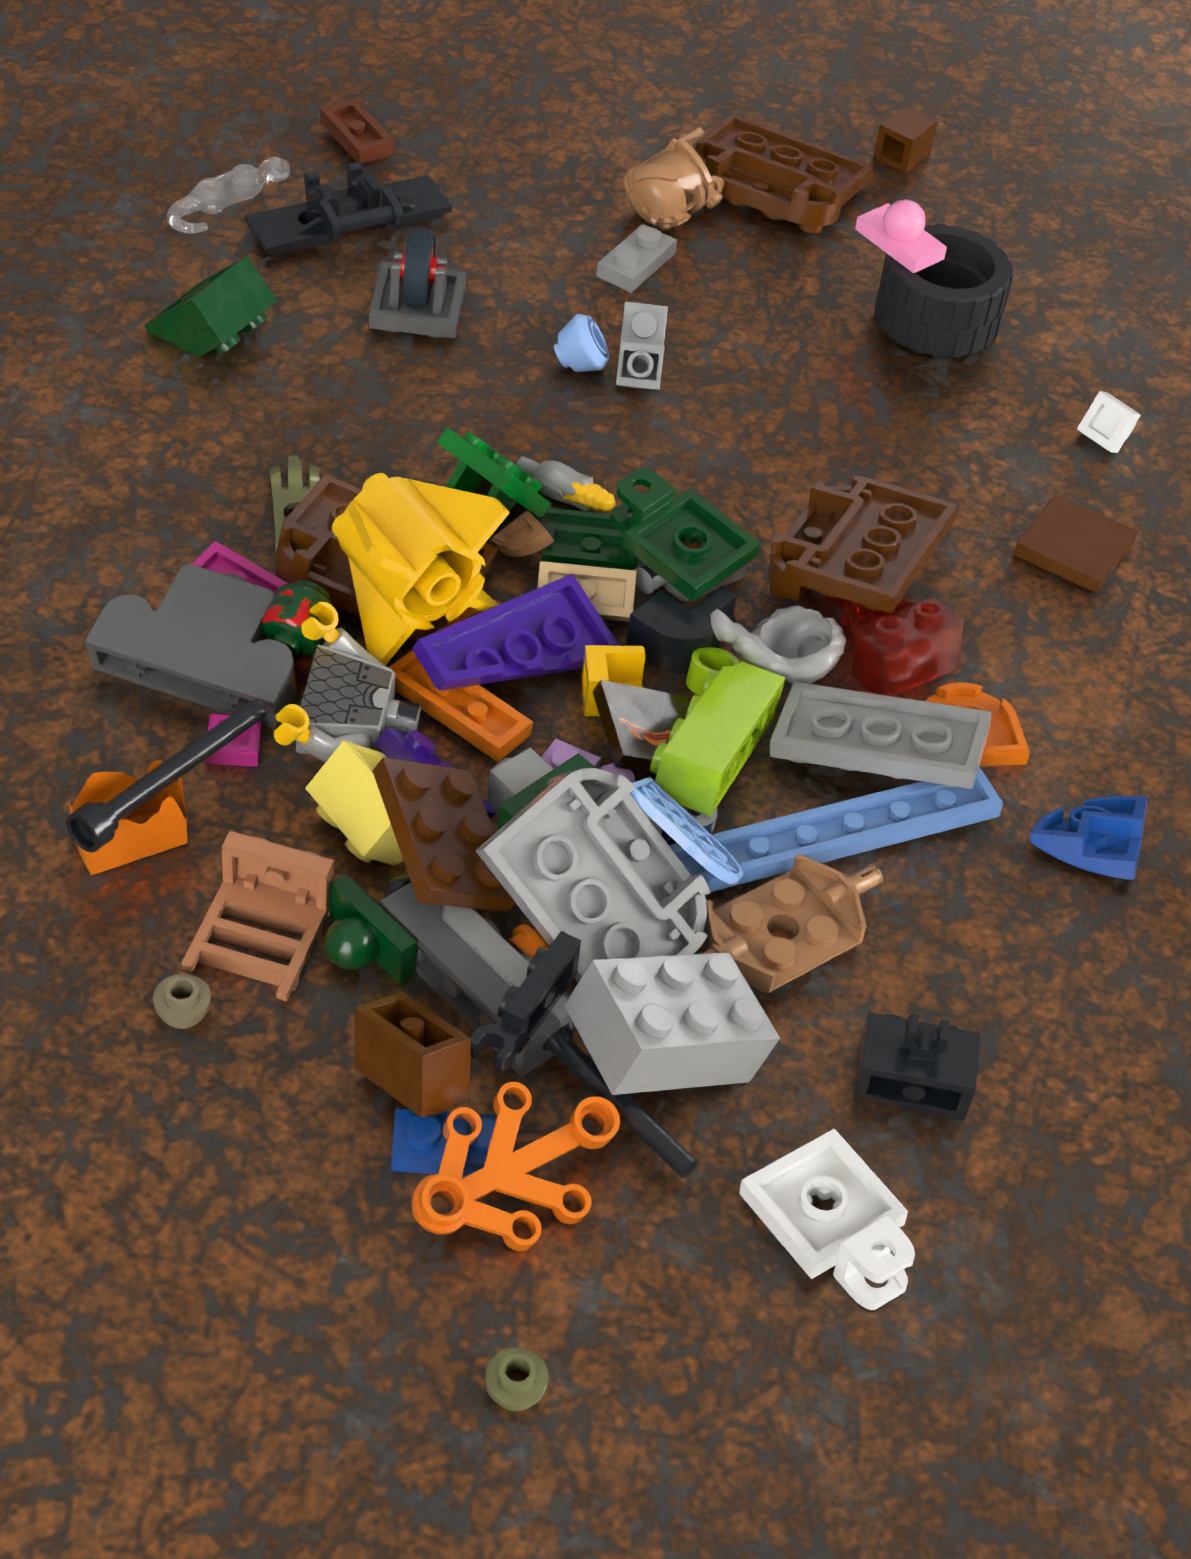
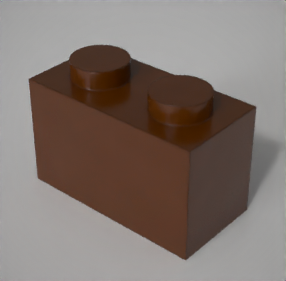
M403 991L355 1007L356 1070L421 1118L440 1114L447 1108L470 1100V1037Z

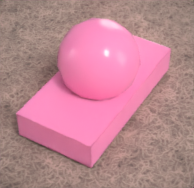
M909 199L897 200L892 205L885 204L857 217L855 230L912 273L918 272L945 258L947 246L924 230L926 225L925 212L916 202Z

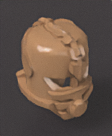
M701 127L696 128L687 135L683 133L678 140L673 138L666 148L637 165L636 168L630 169L624 177L628 203L634 207L636 212L646 222L659 226V229L670 230L671 227L675 228L687 222L691 217L689 214H693L705 206L713 208L723 198L721 193L725 181L715 175L711 176L701 157L692 148L693 144L705 133Z

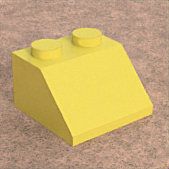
M343 740L305 789L319 804L316 808L317 813L327 823L339 828L348 838L345 845L353 855L366 863L375 860L395 866L404 860L372 772L381 759L387 757L384 753Z

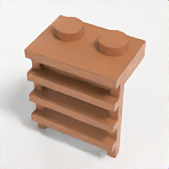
M229 831L221 846L223 882L181 962V971L192 974L196 964L200 963L279 986L276 991V998L287 1001L292 990L295 991L299 984V975L303 966H307L311 958V949L315 941H319L322 935V926L326 917L330 916V883L334 881V860L322 857L311 851H301L272 843L258 836H247ZM223 913L300 935L302 938L299 941L220 917ZM212 938L291 962L287 966L207 942Z

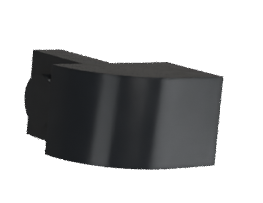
M720 586L693 609H690L660 590L630 614L626 646H643L645 648V662L659 670L675 674H687L692 653L695 650L706 647L719 648L720 642H722L715 636L711 626L710 614L719 609L732 622L736 623V618L733 615L737 595L724 586Z

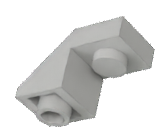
M625 301L616 386L660 390L668 306Z

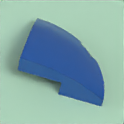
M1107 796L1084 800V806L1073 808L1069 812V818L1063 819L1064 808L1059 807L1046 814L1035 824L1030 834V842L1044 852L1075 867L1115 878L1134 880L1140 855L1148 797Z

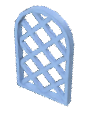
M651 777L632 783L636 788L629 794L639 807L707 871L728 884L735 885L743 877V871L733 856Z

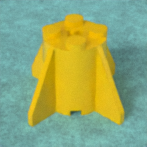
M378 473L365 481L362 491L351 501L344 513L335 519L332 531L338 538L340 548L349 559L366 648L383 665H387L415 629H433L435 627L431 621L438 620L443 616L450 622L459 617L468 607L484 612L498 606L482 590L485 578L481 575L480 569L481 564L485 566V561L478 551L510 513L499 500L489 496L402 477L388 478L386 474Z

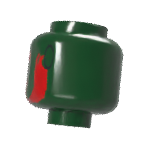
M305 580L284 584L275 591L262 618V631L266 638L278 640L285 644L292 652L293 658H296L298 655L309 656L315 654L317 645H323L325 639L310 640L302 634L301 627L302 623L309 617H314L320 623L319 618L310 613L309 609L319 602H327L332 605L329 594L319 585Z

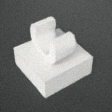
M1099 391L1077 430L1108 451L1118 453L1125 440L1128 439L1135 428L1136 422L1141 415L1109 393Z

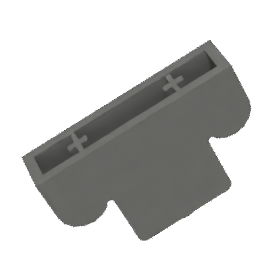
M192 564L182 565L160 606L155 611L152 610L146 599L138 595L125 594L110 600L101 611L84 641L94 670L230 715L249 702L260 700L267 707V714L262 719V725L277 729L282 724V722L276 720L275 715L286 705L292 704L298 689L292 652L280 641L267 639L262 631V618L274 596L272 590L248 583L242 577L235 574L223 575Z

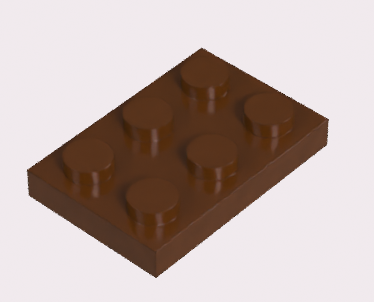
M383 757L372 772L418 903L508 912L516 904L475 851L495 833L472 772L470 770Z

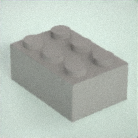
M730 953L592 960L564 1005L612 1095L747 1083L751 1081L780 1039Z

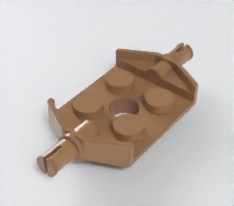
M798 854L794 858L792 870L714 910H712L714 903L711 900L706 901L707 917L704 931L707 934L708 948L707 951L701 954L730 953L748 985L763 993H770L862 943L867 925L859 896L867 890L883 883L882 873L879 868L876 869L875 864H869L850 876L843 875L838 870ZM783 928L790 931L794 938L788 940L781 937H773L769 930Z

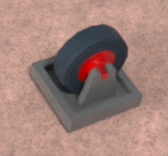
M412 228L408 237L406 253L395 252L392 263L381 261L369 312V328L393 333L404 332L428 335L434 338H456L466 287V272L447 270V258L435 257L436 235L434 230Z

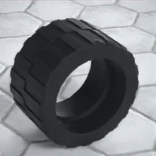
M925 225L924 230L947 246L945 258L918 272L912 273L886 253L875 304L878 324L898 344L905 348L908 347L917 353L941 358H955L978 353L979 350L986 349L991 345L992 340H995L998 335L1013 279L1012 262L1008 259L1005 251L1002 248L1000 249L994 241L976 231H970L955 225Z

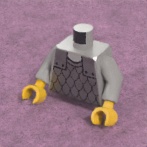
M319 602L310 608V613L316 615L320 623L314 617H309L302 623V634L310 640L324 638V646L317 645L301 705H286L275 715L276 720L282 722L274 731L276 742L280 745H289L296 740L297 753L311 754L326 763L343 740L381 752L375 742L386 727L407 733L410 730L417 731L421 705L394 700L395 672L383 665L360 646L343 628L335 629L339 619L335 608L331 604Z

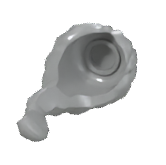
M799 605L786 609H777L769 618L759 622L751 633L741 624L732 622L719 609L710 614L711 626L719 641L731 643L735 652L741 654L743 660L749 664L786 677L785 683L793 684V682L812 684L814 681L822 679L836 666L841 655L844 653L846 636L843 635V628L836 623L835 619L823 618L820 612L805 609Z

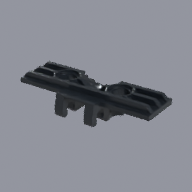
M360 162L347 164V189L332 192L327 184L320 185L318 171L305 173L304 185L307 202L245 215L244 221L265 253L275 256L331 243V240L340 238L341 233L370 226L381 225L384 230L441 218L444 214L452 212V205L428 175L380 185L375 181L372 174L362 176V165Z

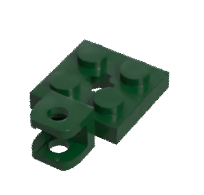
M638 468L617 483L616 494L623 503L612 509L611 522L624 534L622 546L690 601L694 602L757 557L761 543L691 488L674 499L676 488L653 471ZM636 485H643L649 488L650 491L647 493L637 492L633 487ZM629 513H633L632 519L628 517ZM682 542L689 545L696 542L700 546L696 549L684 546Z

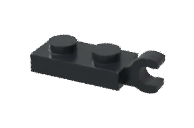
M561 931L548 949L540 947L536 951L528 966L527 978L519 988L511 986L499 1005L497 1016L502 1020L499 1023L482 1025L472 1033V1058L475 1059L485 1047H496L500 1051L496 1057L495 1070L502 1073L511 1066L515 1051L519 1054L577 975L581 940Z

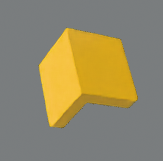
M585 645L581 677L584 716H600L593 695V690L600 680L643 688L642 677L645 663V648L643 646Z

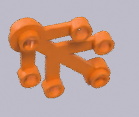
M508 1082L499 1089L493 1099V1109L497 1117L483 1168L463 1179L462 1175L468 1148L480 1134L482 1121L478 1113L471 1108L459 1107L454 1109L443 1125V1134L447 1141L438 1173L424 1178L413 1192L411 1208L416 1221L425 1230L440 1235L453 1233L465 1224L502 1236L505 1244L512 1250L526 1251L530 1249L541 1235L542 1226L540 1220L530 1211L520 1210L511 1214L475 1201L496 1191L550 1208L555 1217L562 1223L576 1224L580 1222L590 1211L592 1204L591 1196L583 1186L579 1184L563 1186L528 1175L527 1173L580 1145L588 1149H598L608 1144L620 1126V1117L616 1107L602 1097L586 1098L572 1112L567 1125L513 1152L521 1118L529 1110L532 1096L525 1085L519 1082ZM513 1094L517 1096L521 1101V1109L513 1110L508 1108L504 1103L503 1095ZM456 1119L467 1121L472 1128V1133L470 1135H460L455 1131L453 1121ZM591 1119L595 1121L599 1126V1134L591 1135L586 1132L582 1126V1120ZM570 1195L575 1197L580 1203V1212L568 1211L563 1205V1196ZM434 1197L445 1198L450 1204V1212L447 1214L437 1213L431 1206V1199ZM522 1222L526 1224L531 1231V1238L527 1240L518 1238L513 1233V1223Z

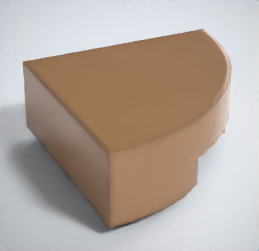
M525 511L496 534L491 541L502 554L511 557H521L544 549L553 543L554 539L529 511Z

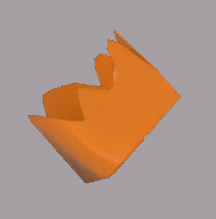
M162 760L154 761L148 767L145 775L164 762ZM124 772L92 773L72 807L68 801L69 815L85 803L108 802L139 779ZM179 777L177 783L173 782L118 821L119 826L115 830L114 838L96 852H87L74 842L90 875L98 874L188 843L187 818L181 777Z

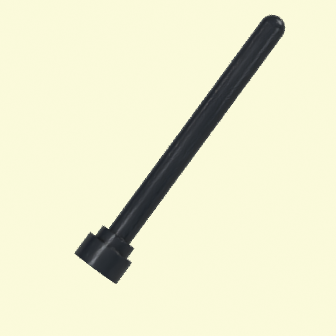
M260 700L249 702L108 802L85 803L75 810L66 819L68 832L74 842L87 852H96L114 838L115 830L119 826L118 821L261 721L267 714L266 705Z

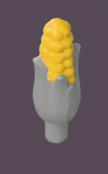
M522 456L516 463V466L543 485L539 492L551 499L568 503L584 512L594 509L597 512L609 513L616 506L614 495L609 494L600 485L594 484L593 477L581 474L561 462L545 460L538 463Z

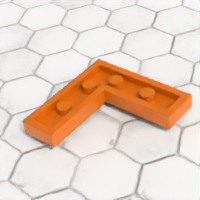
M468 607L459 617L448 622L439 630L477 615L481 611ZM413 650L388 667L395 672V691L412 703L420 704L423 711L496 762L502 760L532 735L533 721L480 685L438 691Z

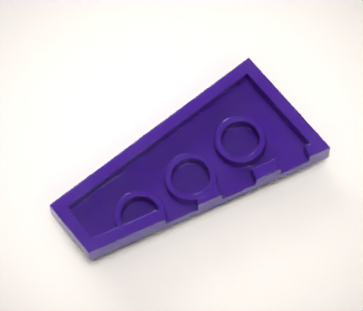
M570 574L425 636L416 642L412 650L437 690L441 691L583 669L585 645L619 646V644L574 575Z

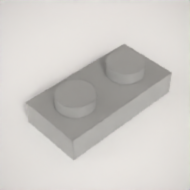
M642 224L598 262L596 277L632 293L676 254L677 239L661 233L656 228Z

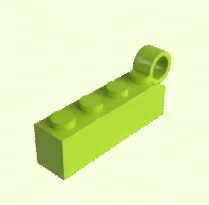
M706 647L695 650L692 653L686 677V685L695 695L689 704L685 719L678 718L674 723L668 744L660 742L654 753L650 771L657 774L655 782L679 805L711 816L774 720L786 677L743 661L740 662L735 655L720 648Z

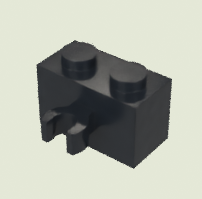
M868 1012L858 1048L853 1099L965 1121L976 1090L980 1033L961 1030L951 1026L948 1020H941L939 1025L918 1022L919 1015L911 1014L907 1019H904L897 1015H881Z

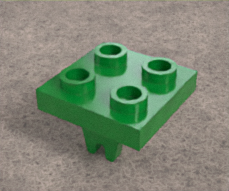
M447 427L436 442L460 460L445 487L472 493L485 478L493 484L487 496L499 500L508 511L518 502L536 516L542 518L547 508L551 506L552 503L538 494L543 486L470 431H467L462 438Z

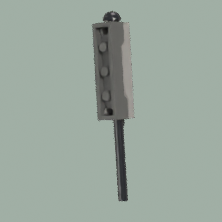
M400 875L390 880L384 890V899L380 900V906L417 940L415 972L474 1030L485 1024L499 1023L502 1019L497 1016V1012L505 993L511 986L518 988L527 978V969L532 959L524 953H518L501 936L497 926L490 919L482 918L474 909L418 903L409 875ZM564 992L519 1054L515 1051L511 1067L523 1077L554 1055L597 1097L610 1101L616 1107L620 1119L681 1178H685L695 1169L698 1161L628 1094H611L595 1062L573 1042L575 1025L564 1006L570 996ZM492 1047L497 1053L500 1051L498 1048Z

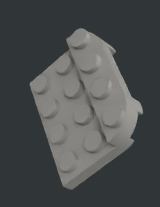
M582 768L553 777L546 782L549 786L475 850L549 946L561 931L581 940L577 975L574 978L578 983L592 960L692 955L701 947L707 937V934L703 933L707 917L705 895L709 894L710 890L701 874L691 875L629 794L636 787L621 774L614 775L596 768Z

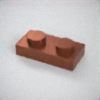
M356 99L320 108V123L356 162L361 164L370 163L377 159L394 155L395 140Z

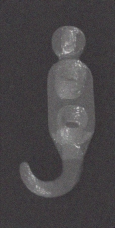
M273 157L263 161L258 168L248 164H241L217 177L203 179L186 197L177 200L170 206L167 211V221L173 229L182 233L193 234L206 231L208 229L207 223H188L181 218L200 210L208 214L219 213L227 206L242 200L255 198L263 190L266 182H278L289 177V163L283 159Z

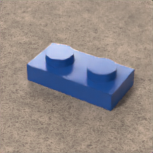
M396 1109L391 1171L437 1174L447 1141L443 1134V1125L451 1112H442L437 1115L421 1118L410 1109ZM478 1114L482 1121V1129L476 1140L469 1145L462 1176H468L483 1168L497 1115ZM463 1119L453 1121V1127L460 1135H470L472 1133V1128L467 1121Z

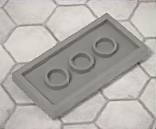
M793 682L770 740V757L787 759L796 763L836 767L846 771L886 775L896 779L936 783L946 787L973 789L990 731L992 712Z

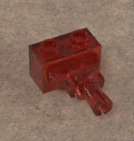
M823 595L828 601L842 610L841 625L850 632L851 643L854 649L852 676L873 694L893 696L960 668L964 620L934 597L917 604L901 600L891 614L885 611L870 610L862 604L839 597Z

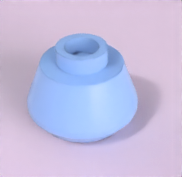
M575 315L558 333V343L554 344L555 353L564 368L571 367L575 372L603 370L610 358L601 330L596 322L587 315Z

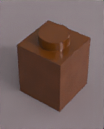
M904 105L880 124L873 158L907 174L930 155L938 121Z

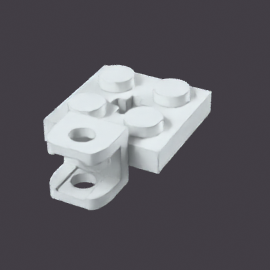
M835 1129L830 1130L741 1180L739 1194L811 1279L835 1266L833 1272L835 1279L858 1304L869 1310H876L906 1291L908 1277L904 1269L912 1266L915 1258V1250L911 1241L900 1229V1227L905 1225L908 1210ZM817 1195L821 1200L832 1198L836 1202L833 1204L832 1210H820L812 1205L813 1200L811 1196ZM864 1277L878 1284L886 1280L887 1284L881 1288H874L866 1283Z

